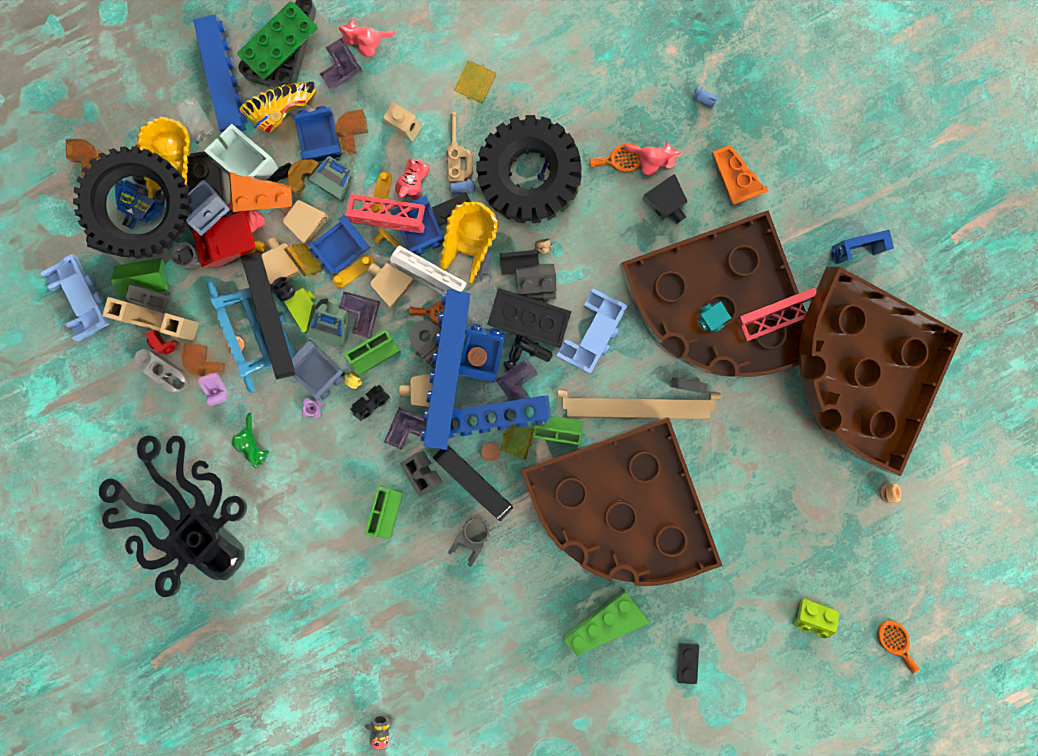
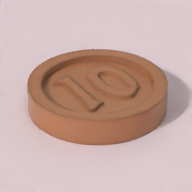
M474 347L468 353V361L473 366H481L487 360V353L481 347Z
M486 443L481 449V455L486 461H495L500 456V448L495 443Z

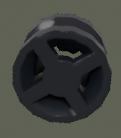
M279 277L271 284V290L277 294L280 301H287L295 294L294 286L289 284V280L286 277Z

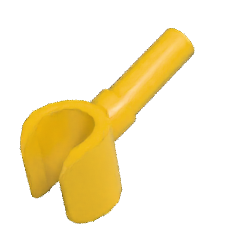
M255 241L256 248L251 250L249 254L260 251L262 254L267 245L261 241Z

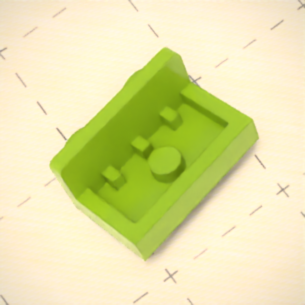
M803 598L800 600L798 617L793 621V626L798 627L799 630L815 633L820 638H830L837 633L840 611Z

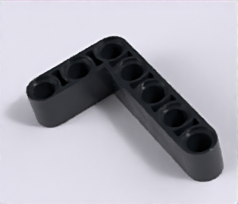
M296 0L295 4L314 21L316 8L313 1ZM306 4H309V5H310L309 8H307V9H305V10L302 9V7H303L304 5H306ZM309 38L265 81L253 70L250 73H246V69L249 66L243 60L239 62L238 69L246 80L274 88L277 86L282 87L283 84L288 86L293 83L297 84ZM289 59H295L292 64H287ZM284 77H290L288 82L282 83Z

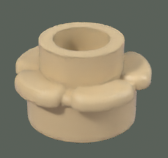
M550 239L538 240L535 242L536 247L534 250H538L539 254L550 252L553 244L550 243Z

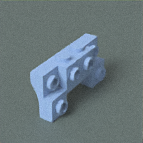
M71 254L54 266L40 272L42 276L47 278L50 284L47 286L49 290L55 291L61 287L63 288L75 315L78 316V318L66 323L67 327L71 328L75 335L72 337L74 341L80 342L96 334L95 331L110 324L108 318L102 316L103 308H105L102 303L104 299L96 291L93 277L84 272L76 255Z
M594 288L591 290L583 306L595 312L596 315L580 345L578 346L565 339L556 355L558 358L589 374L593 371L601 354L605 356L610 345L607 343L610 337L614 339L619 330L616 326L627 308L626 304Z

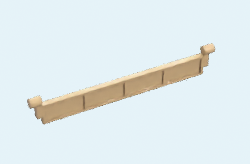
M558 390V398H562V409H567V417L710 419V412H715V400H720L721 394L710 392V400L567 398L568 390Z

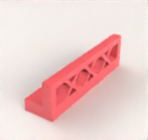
M350 195L345 216L351 223L422 234L425 228L422 223L425 211L424 205ZM355 201H362L365 204L359 210L353 209ZM375 204H381L383 207L377 213L372 212L370 208ZM394 206L402 210L395 216L390 215L388 212ZM412 209L419 210L417 219L409 218L406 213Z
M812 288L740 316L738 322L746 341L804 320L807 312L801 310L802 305L807 301H812L817 292L816 289ZM787 309L796 311L794 319L789 320L782 317L784 311ZM772 316L777 318L776 326L770 327L765 325L766 317ZM754 323L760 327L757 333L749 335L745 325Z

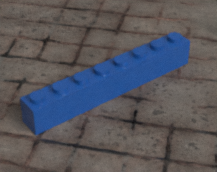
M447 289V294L443 293L441 305H445L444 313L439 315L438 324L442 325L441 333L437 332L435 344H439L438 352H434L432 363L436 364L435 372L431 371L429 383H433L432 391H428L426 402H429L430 406L429 410H425L423 422H427L426 430L422 429L420 440L424 441L425 447L447 450L471 293Z

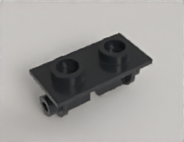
M380 384L378 386L375 385L366 393V396L369 398L367 401L364 397H361L352 404L350 410L360 421L368 418L375 409L384 405L387 399L390 398Z

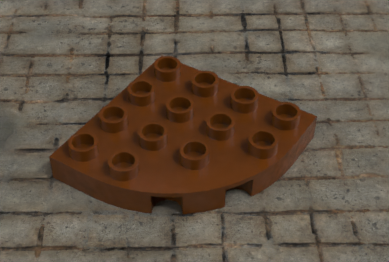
M769 210L624 261L619 265L632 302L643 324L662 347L684 363L704 372L727 377L769 375L799 365V347L804 320L750 341H746L738 322L740 316L799 294ZM721 301L731 319L723 323L725 327L715 333L714 331L706 332V330H702L697 323L699 319L696 315L701 313L699 309L709 303L713 305ZM787 309L782 317L789 320L794 319L796 311ZM772 316L766 317L764 324L770 327L776 326L778 319ZM754 323L745 325L749 335L757 333L760 327Z
M840 266L826 267L816 289L817 292L809 305L801 332L799 366L805 397L816 421L834 443L862 461L885 472L901 476L963 333Z
M669 417L521 469L534 508L548 535L562 551L564 550L582 568L610 581L613 578L633 582L635 586H658L682 581L723 566Z

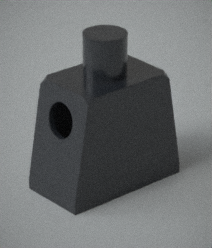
M675 174L642 197L648 206L663 220L671 215L678 224L686 218L681 208L688 201Z

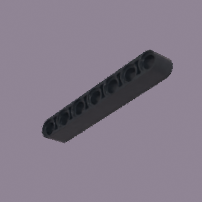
M259 251L242 255V264L275 378L279 380L294 376L296 374L261 253Z

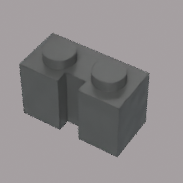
M425 451L415 453L400 463L419 497L443 484L436 470L431 472L428 467L432 463Z

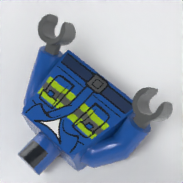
M121 179L114 185L117 210L126 214L122 225L133 230L137 220L147 224L163 214L164 200L166 198L164 194L161 195L162 189L153 193L154 198H149L147 189L128 180L124 182Z

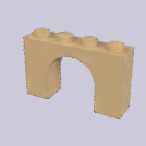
M110 297L107 298L102 315L194 341L199 324L196 321L161 313Z

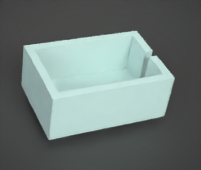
M233 124L220 135L228 147L227 149L216 139L204 150L209 158L228 175L229 172H233L237 175L254 177V179L266 181L278 169L272 157Z

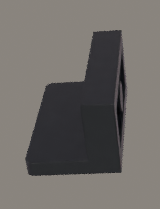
M538 250L500 253L502 276L516 274V266L539 265Z

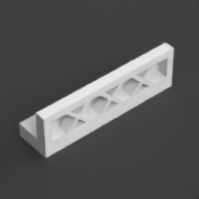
M401 246L397 247L390 258L391 262L389 265L442 295L443 293L447 294V289L462 292L466 285V282Z

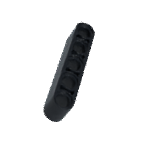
M449 445L447 450L440 449L433 456V459L500 522L514 508Z

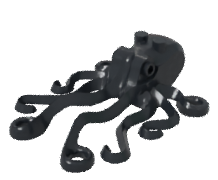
M148 435L142 437L138 442V458L144 462L155 483L164 488L172 497L179 509L180 519L175 520L161 506L135 501L120 482L111 478L104 480L99 487V496L103 502L115 503L122 499L134 511L156 515L168 528L169 535L165 539H159L151 525L140 518L109 522L111 514H119V510L115 507L105 511L102 516L103 525L108 529L138 527L144 532L148 542L154 548L166 553V556L157 560H147L144 557L142 539L136 535L130 536L126 540L125 549L128 554H133L134 551L131 549L133 541L137 542V562L144 569H158L171 563L174 559H178V565L175 569L163 571L157 576L155 591L159 596L164 598L171 597L179 591L181 585L180 575L187 569L189 564L194 565L211 579L226 581L234 575L244 562L245 549L223 526L228 521H240L247 512L246 501L239 496H230L222 503L221 517L219 519L213 517L222 497L221 479L214 473H197L199 466H202L204 469L209 468L205 461L199 460L192 465L191 473L194 479L211 481L214 484V495L211 504L208 506L202 491L184 476L185 441L180 436H172L166 444V452L168 454L173 453L172 446L174 442L179 443L176 479L180 487L195 498V506L190 508L177 488L162 478L151 461L159 455L161 443L157 437ZM152 442L153 450L146 453L145 448L147 444ZM113 485L115 492L112 496H108L107 490ZM237 503L239 510L236 514L232 515L231 506ZM167 578H170L172 582L169 590L164 589Z

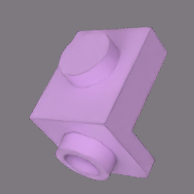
M217 372L199 378L198 383L207 396L208 406L220 404L227 400V388Z

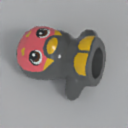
M375 715L371 723L365 725L366 729L372 730L369 741L374 749H384L389 744L388 728L392 726L393 721L389 720L385 715Z

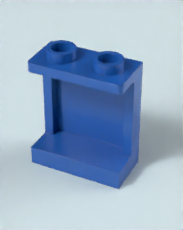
M320 106L314 111L302 110L292 115L296 123L302 160L312 159L319 162L326 160L329 156L337 158L342 155L335 119L330 107Z
M426 196L410 202L425 206L422 223L425 226L423 234L399 230L408 251L417 256L424 254L425 250L430 247L435 249L442 246V242L445 240ZM398 207L391 210V213L395 216L402 210ZM412 209L406 214L409 218L417 219L419 210Z
M345 215L338 219L340 221L315 242L311 241L308 243L311 247L309 251L316 259L319 257L322 260L321 266L328 274L330 272L333 275L338 274L371 248Z
M890 229L843 240L835 244L831 250L833 260L836 261V264H841L852 259L850 250L869 245L871 246L873 256L894 249Z
M472 324L465 329L466 336L459 374L495 382L506 334L501 333L502 331L499 329L491 328L486 330L482 329L483 327L480 325ZM474 347H481L487 353V360L481 366H473L468 361V353Z

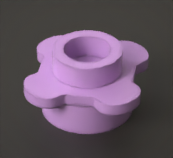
M309 398L305 399L302 415L304 417L313 416L315 419L321 416L320 407L322 402L320 400L312 401Z

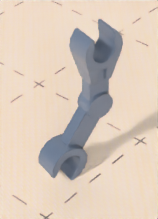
M488 252L484 256L479 279L482 282V276L488 274V282L490 283L492 279L490 271L491 255Z

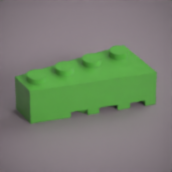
M623 588L564 634V640L575 655L578 656L643 627L650 622Z

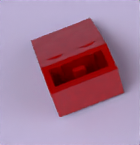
M246 211L219 219L202 236L195 230L192 231L202 268L222 267L256 248Z

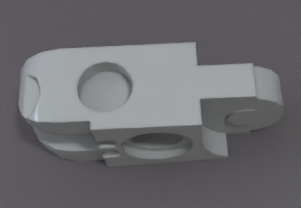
M141 349L136 352V365L158 385L169 392H182L187 389L190 379L182 369L150 349ZM161 364L163 371L161 374H158L157 367ZM176 378L181 380L179 385H176L174 382Z

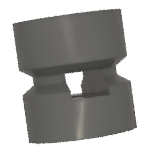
M180 242L171 249V260L177 266L191 271L201 266L195 246L186 242Z

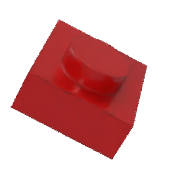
M150 330L145 333L147 344L151 349H155L158 354L168 355L175 351V347L179 345L176 340H170L165 343L158 331Z

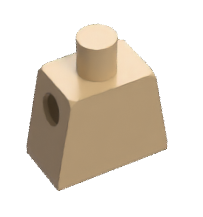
M392 102L382 118L384 125L412 143L423 127L414 114L395 102Z
M297 200L292 207L279 208L281 212L286 214L282 222L307 246L329 218L324 212L300 200Z
M276 237L270 238L265 242L269 251L262 254V259L270 284L279 277H286L289 280L307 271L288 244L279 245Z
M372 263L367 269V272L374 277L370 285L392 309L415 282L411 276L387 263L382 269L375 263Z
M430 374L411 377L410 385H400V397H411V405L429 407L430 403L426 402L428 391H432L433 383H429Z

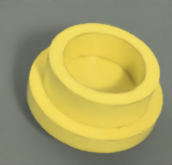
M354 372L346 373L344 376V383L353 389H357L363 383L360 380L361 377Z

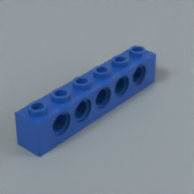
M544 395L453 410L449 438H453L454 433H460L461 436L472 435L474 430H479V433L491 432L490 428L497 427L498 430L509 429V425L516 424L518 428L528 426V422L535 421L536 425L547 423V419L552 418L549 397ZM528 406L534 410L532 417L526 415L525 411ZM509 409L513 410L515 413V417L513 420H510L507 417V412ZM491 412L496 416L494 423H491L488 419ZM472 415H474L477 418V424L475 426H473L470 423V417ZM454 418L457 419L459 423L456 429L452 426V420Z

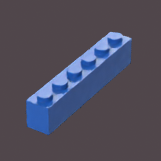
M215 14L193 19L219 131L223 133L231 124L240 131L247 130L245 124L248 123V120L239 111L241 105H243V99L241 94L237 92L239 83L232 71L235 66L232 57H229L228 54L230 45L227 38L225 39L223 32H226L224 22L220 21Z

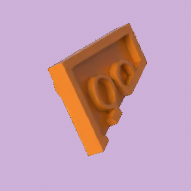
M731 145L711 153L732 206L769 191L757 179L756 174L752 173L745 165V161Z
M229 172L233 212L292 207L291 187L289 185L254 179V177H245Z

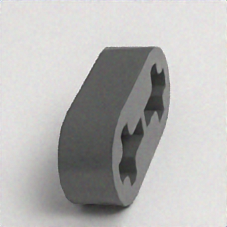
M672 378L671 388L707 393V383Z

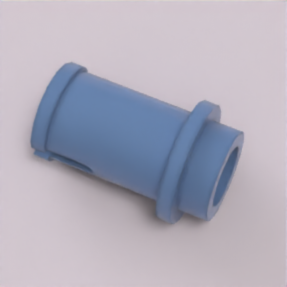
M697 87L692 98L696 102L699 100L713 108L718 96L703 90V87Z
M467 179V181L451 183L452 194L466 192L471 194L472 191H475L474 180Z

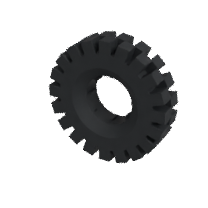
M525 115L523 120H520L519 116L510 119V124L505 125L503 122L495 127L497 132L495 134L490 132L486 137L485 147L481 146L478 153L480 160L476 164L478 183L489 204L509 220L513 218L519 223H526V221H531L532 224L540 223L541 219L547 218V220L556 217L558 211L563 212L569 206V201L574 200L578 193L577 188L580 186L582 178L579 150L570 133L567 134L564 127L559 123L553 124L551 119L543 116L539 120L536 119L535 115ZM538 153L541 158L545 157L550 164L547 166L548 170H550L548 178L543 180L544 183L534 189L533 187L531 189L520 188L518 183L515 185L510 179V176H512L510 169L513 162H516V158L522 154Z

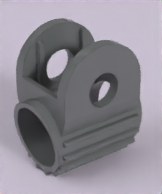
M418 321L410 329L409 340L417 350L415 354L435 369L436 364L432 363L433 354L438 352L439 344H435L437 332L441 333V330L431 321ZM429 332L430 339L425 342L422 341V335Z
M474 517V519L470 518V521H466L465 526H462L463 530L458 534L447 552L450 555L452 552L455 553L460 543L473 550L467 560L469 561L467 565L470 567L481 552L484 541H488L487 538L490 537V525L486 523L487 520H482V517ZM472 521H479L486 528V535L479 542L471 541L466 535V528Z

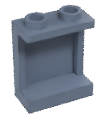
M202 180L188 193L192 199V203H189V206L192 208V214H188L186 222L202 236L230 208L219 194L205 180Z
M309 340L292 358L296 374L293 377L314 396L315 400L327 398L331 393L330 389L334 385L338 386L344 380L343 375L345 372L313 341Z

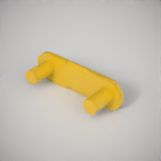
M384 171L379 174L373 198H388L392 183V175L389 172ZM375 204L370 209L372 212L377 213L383 207L381 204Z
M378 228L380 233L374 238L376 243L379 244L385 237L396 249L398 246H401L384 228Z
M370 255L361 257L333 277V284L338 288H343L367 272L369 266L375 263L374 258Z

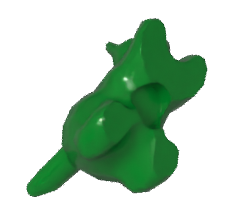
M250 412L246 416V428L237 435H234L231 443L238 452L245 454V459L256 469L258 464L265 462L269 451H264L257 447L252 432V413Z

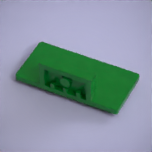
M289 1L237 52V55L265 81L318 27L293 1Z

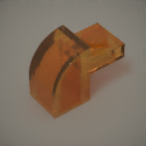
M363 109L344 113L340 116L335 126V133L341 138L343 150L346 149L349 155L357 154L354 135L368 133L366 115Z
M66 139V158L74 163H81L82 169L84 167L88 169L92 167L89 163L91 159L100 160L98 154L102 152L93 144L83 139Z
M183 343L182 363L185 369L193 375L205 376V369L206 373H218V370L224 371L225 363L206 361L208 346Z

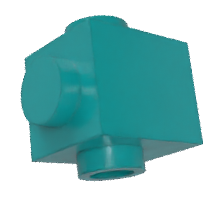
M721 301L713 305L709 303L699 309L701 313L696 315L699 319L697 323L700 328L706 330V332L714 331V333L725 327L723 323L731 319Z

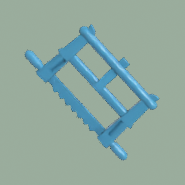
M208 281L206 286L212 297L210 300L214 309L217 310V320L221 321L220 327H223L222 333L226 334L225 340L229 341L230 353L234 354L233 360L237 361L241 378L244 377L243 380L248 392L253 393L255 386L249 375L264 367L268 369L271 366V361L261 332L260 323H258L249 301L252 298L250 288L218 296L214 282ZM239 302L243 305L263 356L247 363L224 308ZM283 314L280 315L279 318L292 359L293 356L297 353V350L291 347V344L282 323L286 322V318Z

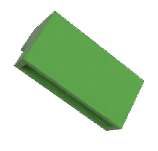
M162 258L117 265L114 267L111 278L120 299L125 298L130 280L135 281V285L158 292L168 291L169 286L165 276L166 266Z
M385 329L344 355L357 374L362 375L401 351L390 332Z
M555 416L547 419V423L536 425L534 421L532 438L580 445L583 421Z
M384 486L377 487L365 535L391 539L404 492Z

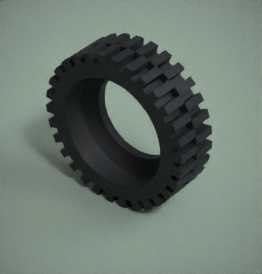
M126 146L120 147V151L112 148L109 149L110 154L108 155L103 152L98 154L100 160L91 159L89 163L92 167L90 169L84 167L82 169V172L85 173L84 178L78 176L76 180L81 185L80 188L74 187V193L78 195V198H73V204L78 206V209H75L74 212L81 219L78 220L79 225L86 229L84 233L91 237L95 244L117 255L138 259L153 257L155 253L160 255L164 253L163 249H171L173 247L171 244L174 241L179 242L181 239L179 235L181 233L185 234L187 230L184 227L187 223L188 214H192V208L189 206V203H192V199L188 195L190 191L184 183L186 181L166 159H163L155 152L153 154L150 150L144 148L140 150L138 147L133 146L131 149H128ZM129 176H143L153 180L160 186L166 198V212L163 220L156 228L143 234H130L120 230L113 224L107 213L106 201L109 191L118 181Z

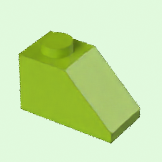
M301 288L295 292L292 298L284 302L302 332L307 334L316 310L314 301L316 298L310 290L307 291Z

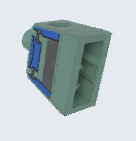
M344 152L338 161L329 156L309 177V180L317 187L343 202L354 177L353 171L348 168L353 158Z
M329 298L327 305H320L314 315L307 337L340 347L344 345L348 338V312L339 308L340 301L338 299Z

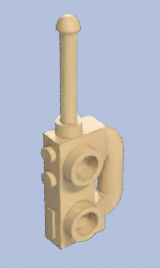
M451 112L452 142L448 149H446V154H448V157H446V162H448L447 179L449 183L465 181V179H469L472 176L473 156L469 150L464 149V146H458L456 142L457 114L456 112ZM461 159H465V171L461 170Z

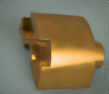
M312 159L296 161L290 167L288 183L297 196L306 187L304 184L305 178L310 177L320 166L318 162Z

